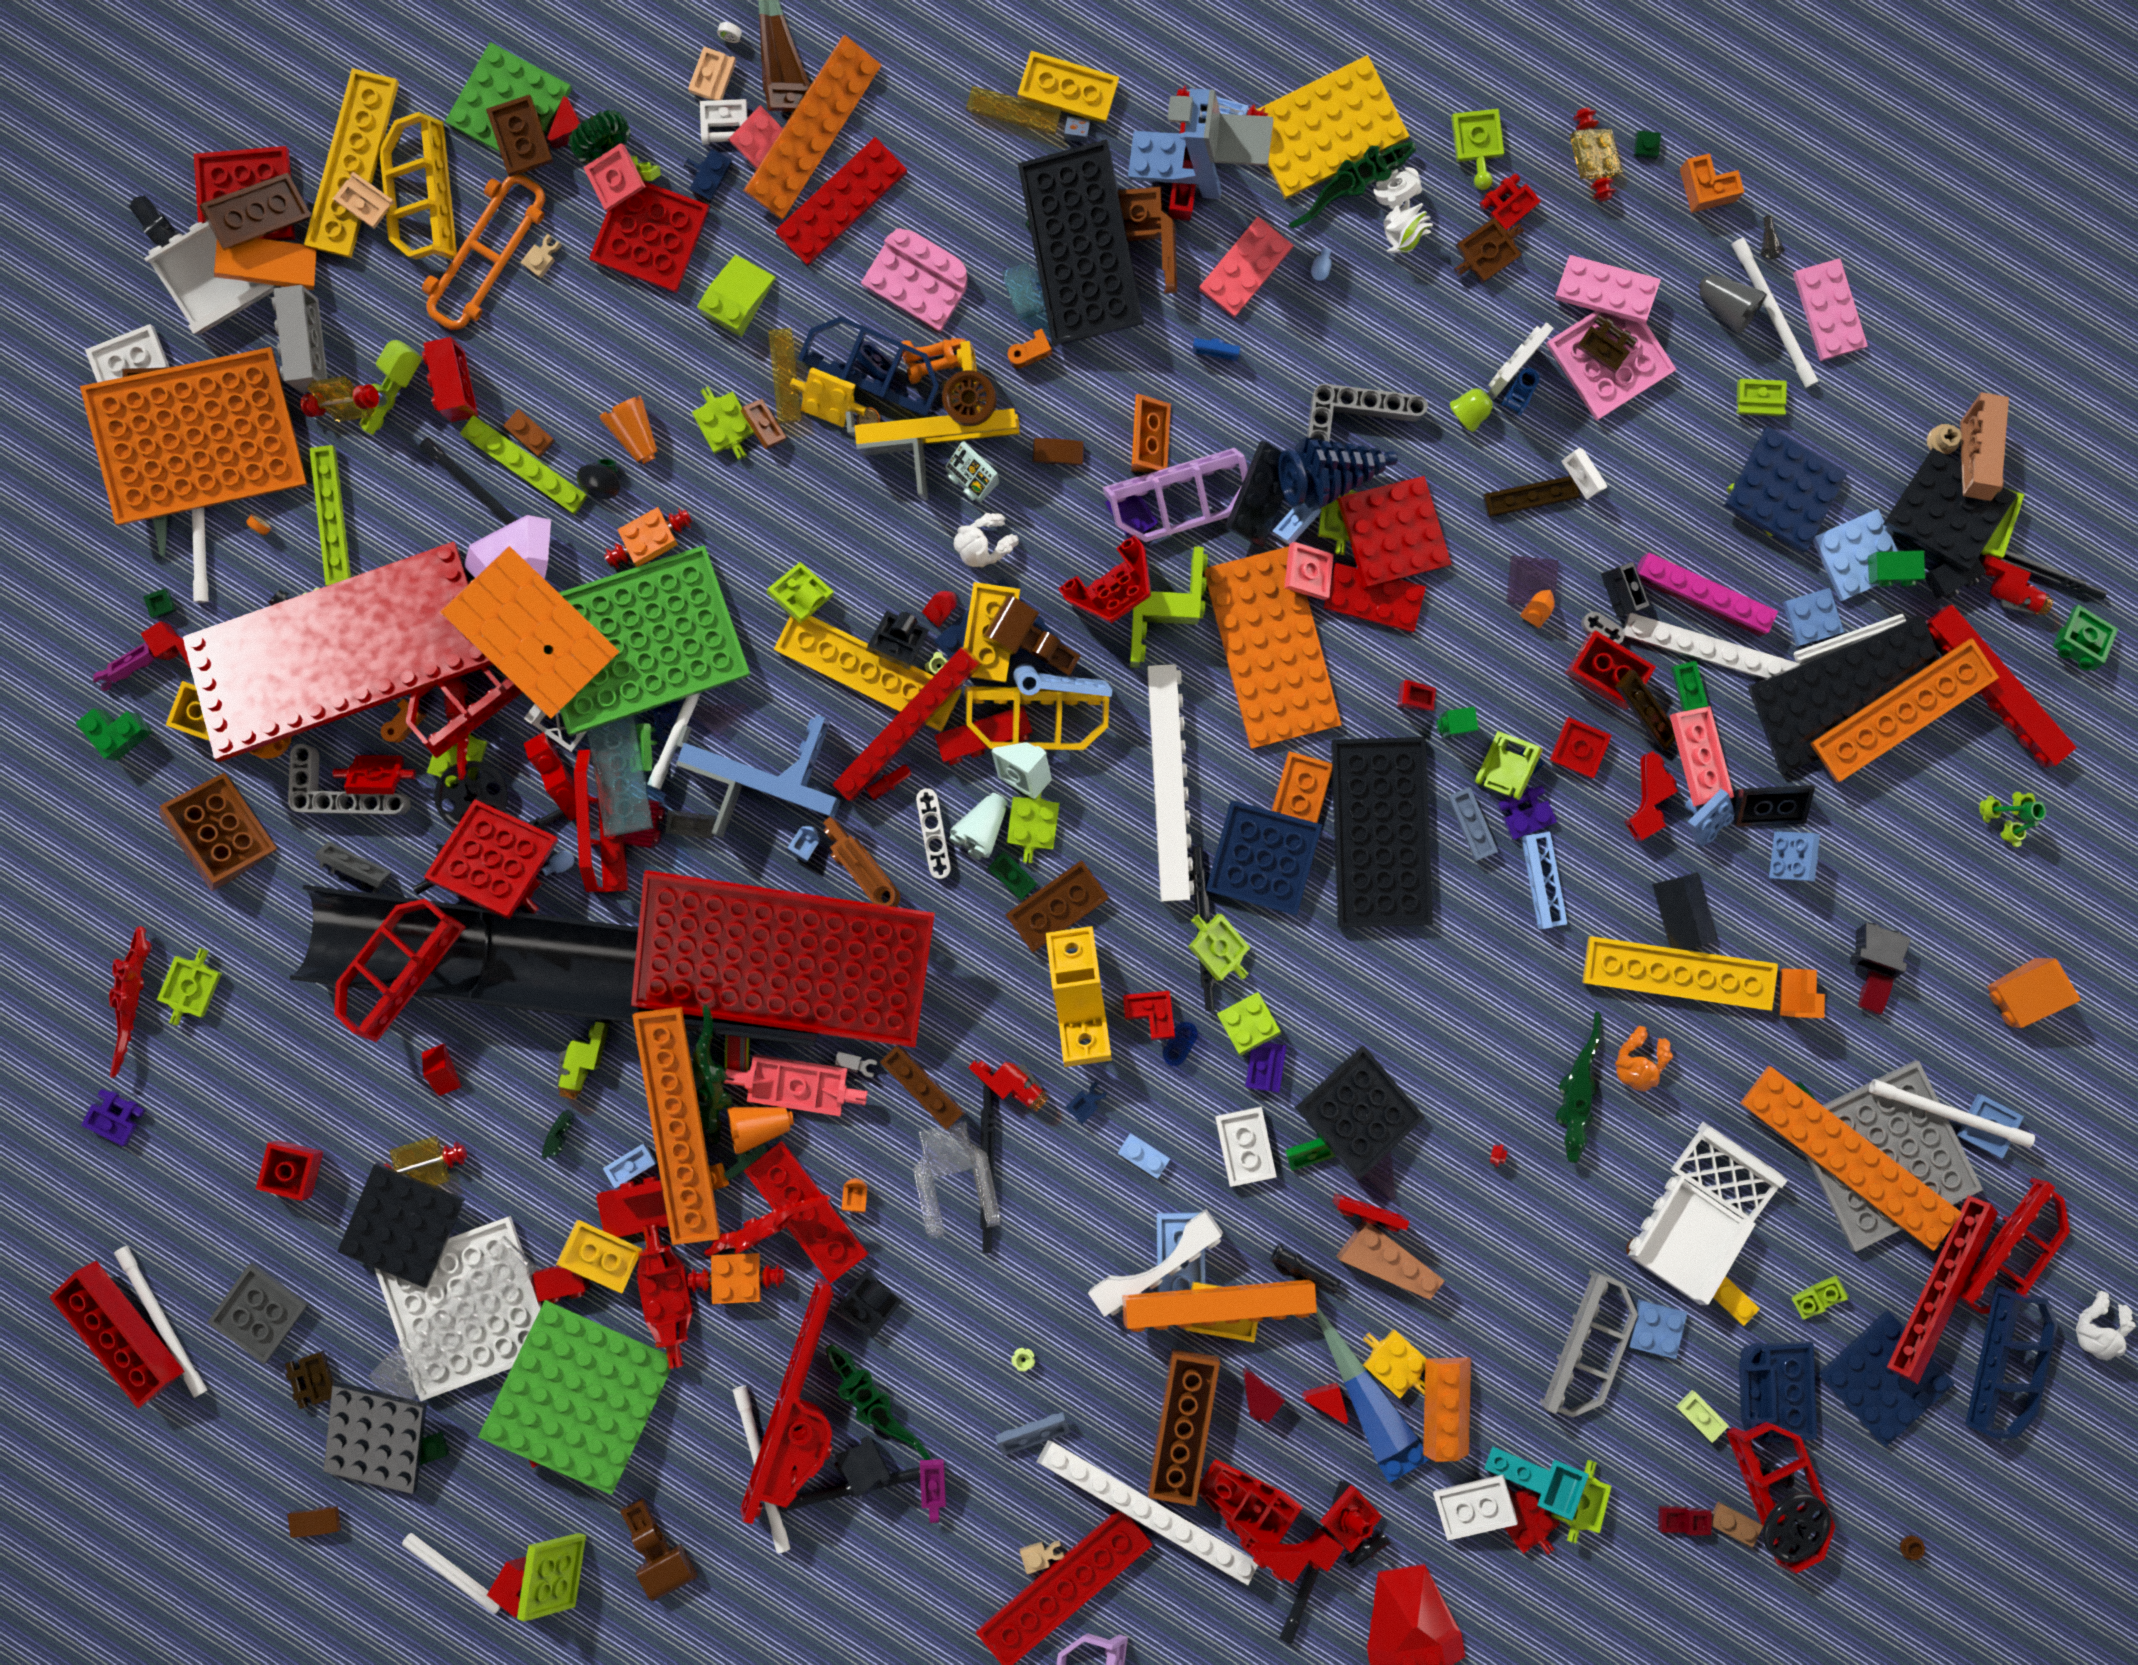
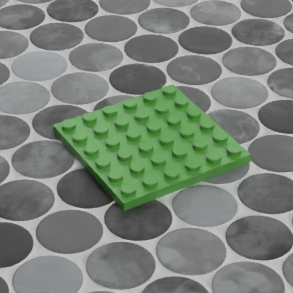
M545 1300L478 1438L612 1495L671 1371L668 1367L667 1354Z

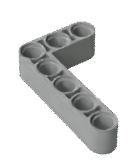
M1321 384L1317 386L1311 398L1307 437L1329 442L1333 412L1415 422L1424 416L1428 403L1424 397L1419 395ZM1325 393L1328 395L1329 400L1325 402L1320 401L1317 394ZM1349 396L1352 403L1346 405L1341 401L1340 397ZM1364 399H1372L1375 406L1367 407L1364 404ZM1387 402H1395L1398 406V409H1389L1387 406ZM1410 405H1418L1421 412L1414 413L1410 409ZM1323 416L1326 423L1320 425L1316 423L1314 417Z
M297 744L291 749L288 803L292 810L313 814L404 815L410 810L411 802L409 798L397 793L383 795L318 791L320 757L318 750L304 744ZM307 750L308 758L303 761L301 758L302 752ZM306 773L308 779L307 782L302 785L300 779L302 774ZM305 796L307 803L305 807L301 808L299 802ZM329 797L330 805L325 809L323 800ZM352 797L354 804L352 808L348 809L346 802ZM376 798L377 806L372 810L369 804L371 799ZM399 798L401 805L399 809L395 810L393 802Z

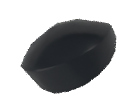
M588 464L577 471L578 485L585 493L592 497L611 499L620 491V479L610 468L602 464Z

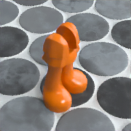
M962 338L943 339L942 342L924 347H914L909 340L901 341V343L926 353L929 357L943 354V358L931 361L936 372L943 369L952 370L955 367H961V364L958 363L957 354L954 355L953 351L961 349L960 342L966 340ZM905 351L903 360L905 365H907V375L911 384H916L929 372L925 363H913L923 358Z

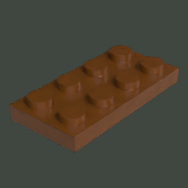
M289 173L200 204V209L223 250L303 222L312 216Z
M1081 860L1005 915L1033 953L1047 943L1046 933L1067 929L1109 899V897Z

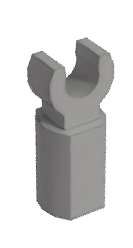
M839 1051L834 1067L847 1068L848 1071L856 1073L862 1071L865 1076L874 1077V1073L867 1071V1065H877L878 1062L874 1059L863 1061L862 1057Z

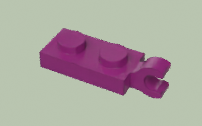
M145 642L107 664V669L96 672L93 675V682L105 680L106 682L101 684V690L107 691L111 688L112 681L115 683L120 679H126L137 669L149 666L155 660V656Z
M944 1459L920 1460L922 1508H929V1522L939 1523V1507H946Z

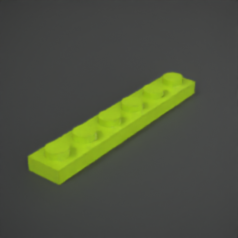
M474 415L460 432L461 436L574 515L587 499L588 495Z
M333 445L309 448L325 586L351 578L336 447Z

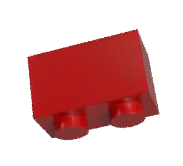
M560 1266L540 1269L533 1273L538 1302L547 1300L555 1303L561 1301L560 1297L569 1295L570 1299L584 1296V1292L590 1288L589 1279Z

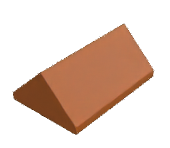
M1136 394L1131 471L1152 473L1168 467L1170 403Z

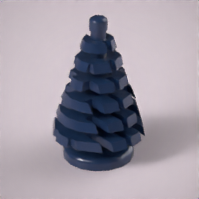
M1306 437L1299 440L1295 451L1288 449L1281 452L1278 465L1281 489L1285 499L1291 506L1295 507L1305 503L1308 509L1313 507L1312 511H1315L1337 500L1339 495H1341L1340 498L1343 497L1351 489L1360 486L1362 482L1370 481L1374 475L1377 476L1384 472L1386 465L1397 464L1398 456L1395 451L1381 454L1382 450L1378 448H1371L1369 450L1365 446L1358 445V447H1355L1353 444L1347 443L1346 446H1343L1340 442L1331 440L1328 442L1322 439L1312 440V438Z

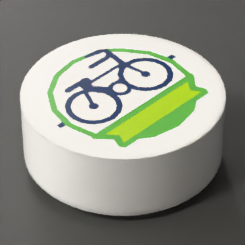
M723 22L719 24L717 34L727 42L737 43L740 41L742 31L732 23Z

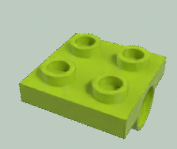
M801 562L767 589V595L800 624L832 598L834 594L831 588Z

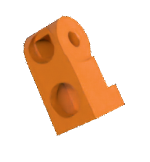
M1042 328L1033 332L1035 339L1024 344H1014L1008 349L1007 355L1011 366L1018 369L1052 355L1051 347Z
M403 698L397 704L401 709L392 721L386 722L381 727L380 732L384 740L399 743L405 740L412 732V729L406 723L410 700ZM419 708L415 721L416 727L427 716Z

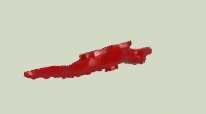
M461 676L442 682L466 710L467 705L465 704L464 696H468L467 683L461 681ZM444 693L446 718L453 719L458 717L462 713ZM469 734L457 743L459 780H463L466 774L465 765L467 764L466 755L468 751L467 746L469 745Z
M142 926L135 929L130 950L125 960L114 959L112 965V975L115 977L114 988H111L109 992V1006L115 1008L117 1042L110 1078H115L120 1072L121 1064L124 1062V1055L128 1051V1042L132 1039L130 1034L134 1029L133 1021L136 1018L135 1012L139 1005V992L144 987L141 970L152 950V945L145 936L146 929Z
M820 1195L817 1198L811 1197L809 1200L788 1203L772 1210L767 1215H763L759 1220L754 1217L743 1223L745 1228L742 1230L720 1233L719 1239L712 1240L711 1246L706 1248L704 1253L707 1256H711L727 1248H735V1254L737 1255L746 1249L749 1250L761 1243V1240L786 1228L784 1223L795 1213L809 1210L830 1200V1195Z

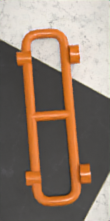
M520 174L512 177L508 176L503 183L494 178L488 181L484 194L492 200L442 278L438 280L430 275L424 281L422 291L429 295L426 303L427 312L434 321L451 330H459L464 328L471 319L474 321L479 320L483 312L479 306L532 223L534 222L538 225L543 220L545 213L541 209L545 203V193L537 183ZM514 184H521L535 193L536 199L533 205H530L526 210L524 219L501 255L477 240L510 188ZM471 249L495 264L471 302L465 305L462 316L458 320L452 321L436 310V304Z

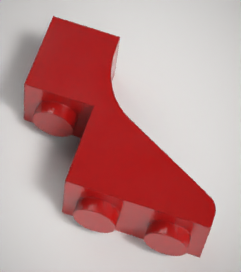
M160 621L140 633L156 658L171 660L177 657L180 652L191 669L184 640L173 630L170 624Z
M542 732L523 743L528 759L541 774L546 792L566 817L572 821L576 818L574 780L565 768L555 745L545 732Z
M1654 751L1648 752L1640 758L1641 804L1635 814L1624 821L1635 841H1642L1666 826L1663 813L1660 809L1655 808L1654 805L1678 792L1675 787L1677 783L1671 774H1667L1663 767L1665 765L1663 759L1659 754H1655Z
M1317 1527L1314 1533L1301 1543L1255 1542L1248 1550L1253 1554V1561L1263 1569L1266 1566L1272 1569L1271 1573L1282 1582L1286 1579L1293 1584L1307 1563L1316 1570L1321 1567L1328 1572L1344 1547L1334 1537Z

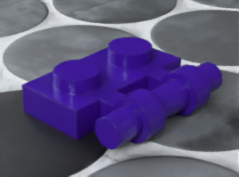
M1542 785L1536 788L1529 787L1525 789L1520 800L1515 799L1512 795L1511 797H1505L1504 801L1498 803L1501 812L1507 809L1510 810L1511 815L1503 818L1512 840L1557 822L1548 800L1540 804L1537 797L1545 794ZM1528 801L1531 807L1519 811L1518 805Z
M101 1089L97 1097L104 1100L102 1105L91 1104L81 1126L121 1146H127L138 1125L130 1121L132 1115L141 1118L145 1113V1109L139 1107L138 1103L132 1100L126 1101L120 1098L119 1094L114 1091L108 1092ZM114 1105L123 1109L120 1115L111 1111Z

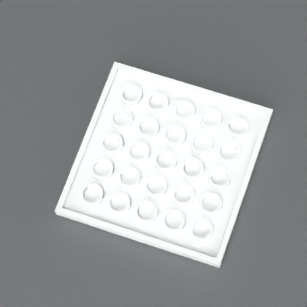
M511 1216L449 1238L427 1288L375 1268L420 1401L512 1368L542 1307L541 1301L538 1302L535 1284Z

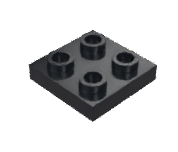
M886 611L866 651L910 670L929 630L917 625V619L910 613L901 612L897 616Z
M866 1270L836 1309L870 1337L874 1338L901 1304L903 1298Z

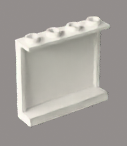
M199 222L189 228L190 232L183 236L182 234L173 236L169 239L170 243L163 248L157 246L148 252L149 256L144 258L146 262L151 263L189 321L190 325L188 327L196 335H201L273 293L274 288H279L277 285L214 277L217 238L208 222L204 224Z
M1686 1176L1671 1177L1665 1185V1194L1663 1197H1659L1653 1205V1209H1655L1653 1214L1642 1223L1641 1229L1643 1230L1641 1234L1630 1243L1629 1249L1631 1250L1627 1256L1699 1305H1709L1756 1224L1749 1219H1741L1684 1180Z

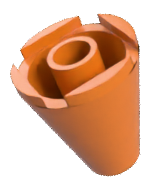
M641 395L614 406L611 413L607 414V412H604L599 416L601 422L636 462L642 461L643 464H646L656 458L654 454L658 451Z
M785 1107L727 1108L730 1133L736 1154H742L790 1131V1126L794 1125L792 1112H787Z

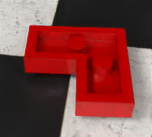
M1170 990L1123 995L1125 1020L1149 1018L1151 1041L1175 1038Z

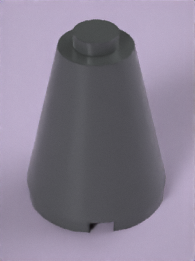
M1711 274L1709 277L1706 275L1698 285L1700 289L1699 295L1738 334L1742 333L1755 317L1753 315L1757 309L1760 310L1767 298V294L1762 290L1715 274Z

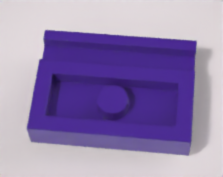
M1128 496L1125 501L1117 503L1121 521L1144 534L1152 527L1158 525V521L1141 496ZM1107 500L1104 502V505L1114 518L1111 503ZM1121 529L1127 539L1133 537L1132 534Z
M1266 1042L1250 1050L1245 1087L1280 1092L1286 1045Z

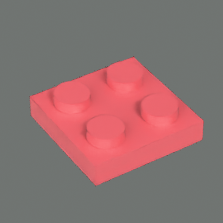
M760 105L727 140L757 169L783 128Z
M623 144L617 145L583 167L604 210H611L645 188Z
M1297 542L1289 544L1285 588L1321 600L1328 599L1334 554Z

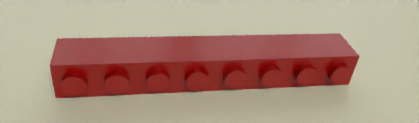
M1953 604L1943 607L1926 622L1933 641L1941 647L1943 655L1949 653L1968 639L1973 638L1999 676L1998 679L1977 693L1988 701L1987 705L1992 711L2001 716L2003 724L2009 730L2014 731L2019 737L2018 741L2020 744L2034 754V760L2039 765L2045 768L2056 766L2077 748Z
M961 647L832 785L847 800H855L979 669L982 663L967 648Z
M1969 1195L1960 1211L1962 1213L1947 1238L1887 1365V1368L1896 1375L1916 1384L1919 1383L1998 1215V1211L1990 1203Z

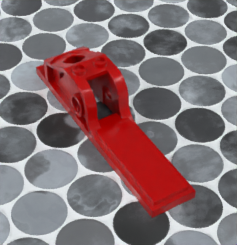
M818 1277L740 1507L743 1522L752 1525L755 1517L759 1518L763 1506V1503H760V1501L786 1508L797 1496L795 1493L809 1477L813 1478L823 1466L824 1460H828L831 1455L832 1445H830L832 1431L825 1414L816 1404L800 1398L834 1295L832 1287L827 1280ZM802 1426L800 1430L794 1431L796 1427Z

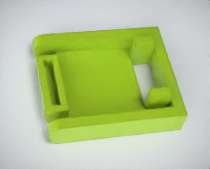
M1497 731L1475 779V783L1482 785L1484 779L1487 778L1483 785L1484 787L1510 797L1514 792L1513 797L1520 800L1543 749L1540 746ZM1508 743L1526 748L1523 753L1525 757L1507 751Z

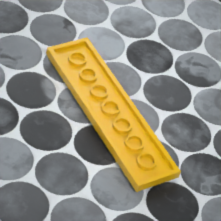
M352 68L306 234L305 246L352 259L362 220L336 203L333 198L346 180L348 181L352 176V172L372 185L380 156L379 149L385 138L399 86L397 79Z
M790 615L774 647L776 652L899 712L934 677L913 665L908 670L866 651L868 643L812 616H809L800 624ZM959 689L926 725L943 732L963 690Z
M1588 936L1582 983L1772 1011L1778 964Z

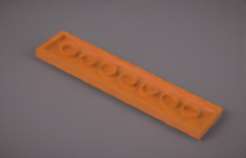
M846 35L842 36L743 191L779 219H784L882 65Z
M1973 638L1968 639L1810 744L1836 783L1840 782L1998 679L1999 676Z

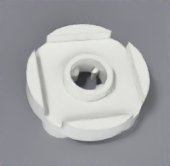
M1409 167L1405 168L1406 171L1398 172V169L1392 170V175L1388 180L1376 182L1377 188L1374 189L1377 201L1394 209L1396 206L1400 207L1404 201L1421 193L1422 187L1418 172Z

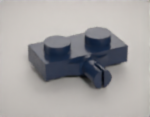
M710 149L706 159L701 164L687 158L684 167L696 173L695 179L689 188L690 192L711 202L732 164V159L713 149Z

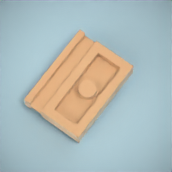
M703 47L688 88L689 93L709 100H722L734 70L736 58Z
M352 172V176L348 181L346 180L333 199L336 203L375 229L388 212V208L394 204V201Z

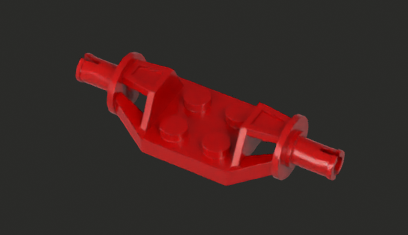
M657 1223L642 1227L646 1248L638 1252L640 1259L637 1281L645 1323L656 1341L655 1347L666 1348L668 1367L673 1369L674 1366L678 1368L684 1365L680 1344L688 1340L687 1332L694 1311L685 1265L671 1250L670 1245L660 1244ZM661 1252L664 1253L669 1264L668 1266H665ZM677 1322H679V1336H677L676 1331Z

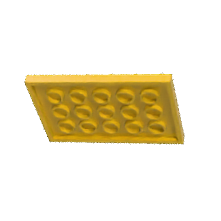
M1368 55L1256 109L1261 111L1265 107V113H1268V116L1273 117L1274 120L1267 166L1285 200L1335 176L1343 161H1357L1363 157V154L1372 145L1380 147L1379 152L1382 153L1389 147L1409 139V134Z

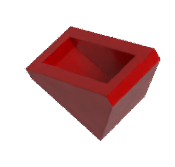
M565 96L561 100L547 140L555 149L569 144V136L577 128V125L581 124L571 102Z
M1404 680L1399 685L1397 707L1434 711L1436 688Z
M445 1043L422 1052L423 1076L438 1096L462 1087Z
M1337 1383L1303 1392L1302 1397L1304 1401L1347 1424L1348 1417Z

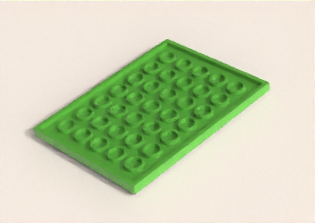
M705 545L559 592L568 603L620 651L560 709L569 736L751 676ZM546 645L544 647V652L549 653L551 651V646Z

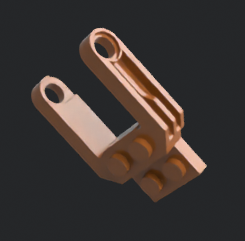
M1161 187L1118 190L1128 241L1151 240L1161 237L1162 270L1165 275L1164 294L1177 293L1176 231L1173 220L1162 211Z
M832 817L826 819L823 822L826 826L824 832L832 841L836 842L830 847L833 851L830 855L835 862L847 869L873 904L897 907L901 900L899 890L857 838L854 839L851 835L848 836L836 819ZM885 891H889L890 899L884 903L882 895Z

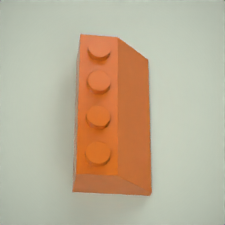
M1469 1357L1425 1358L1423 1455L1435 1462L1459 1461L1469 1455L1471 1358Z

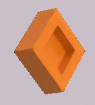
M722 1162L709 1166L713 1190L730 1185Z

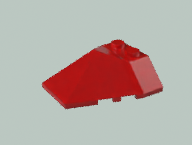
M1217 1459L1213 1461L1199 1484L1198 1493L1214 1513L1219 1512L1227 1522L1225 1524L1226 1528L1229 1531L1234 1530L1241 1539L1239 1544L1252 1556L1253 1554L1248 1549L1255 1542L1279 1544L1304 1508L1303 1505L1285 1491L1277 1489Z
M1420 1564L1378 1571L1373 1600V1613L1370 1620L1369 1640H1367L1369 1665H1453L1463 1659L1465 1651L1461 1631L1426 1565Z

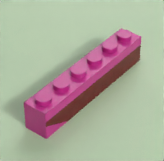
M1651 553L1641 557L1636 568L1643 584L1759 637L1769 633L1778 613L1777 610Z

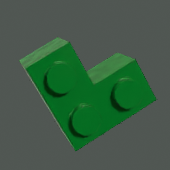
M93 708L76 722L77 726L102 757L112 761L120 760L153 733V730L140 714L126 711L114 721L107 711Z

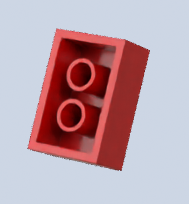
M452 337L424 342L425 351H422V357L425 365H428L430 374H427L429 386L434 391V396L432 397L434 409L438 410L450 422L469 419L473 415L478 417L464 349Z
M1594 630L1587 635L1565 674L1626 710L1630 707L1615 688L1616 684L1630 669L1636 671L1646 685L1656 666Z

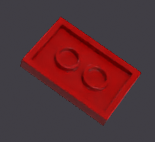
M1337 1193L1334 1194L1332 1200L1337 1206V1210L1344 1215L1353 1217L1355 1213L1360 1218H1363L1362 1220L1376 1225L1377 1221H1379L1389 1230L1399 1232L1400 1229L1407 1231L1410 1221L1403 1215Z

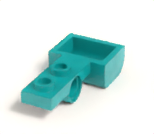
M1493 1446L1484 1468L1498 1476L1504 1475L1505 1479L1540 1493L1538 1507L1570 1521L1574 1519L1589 1474L1557 1460L1553 1461L1549 1471Z

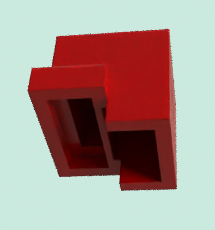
M526 1557L507 1561L487 1594L490 1599L515 1618L518 1616Z

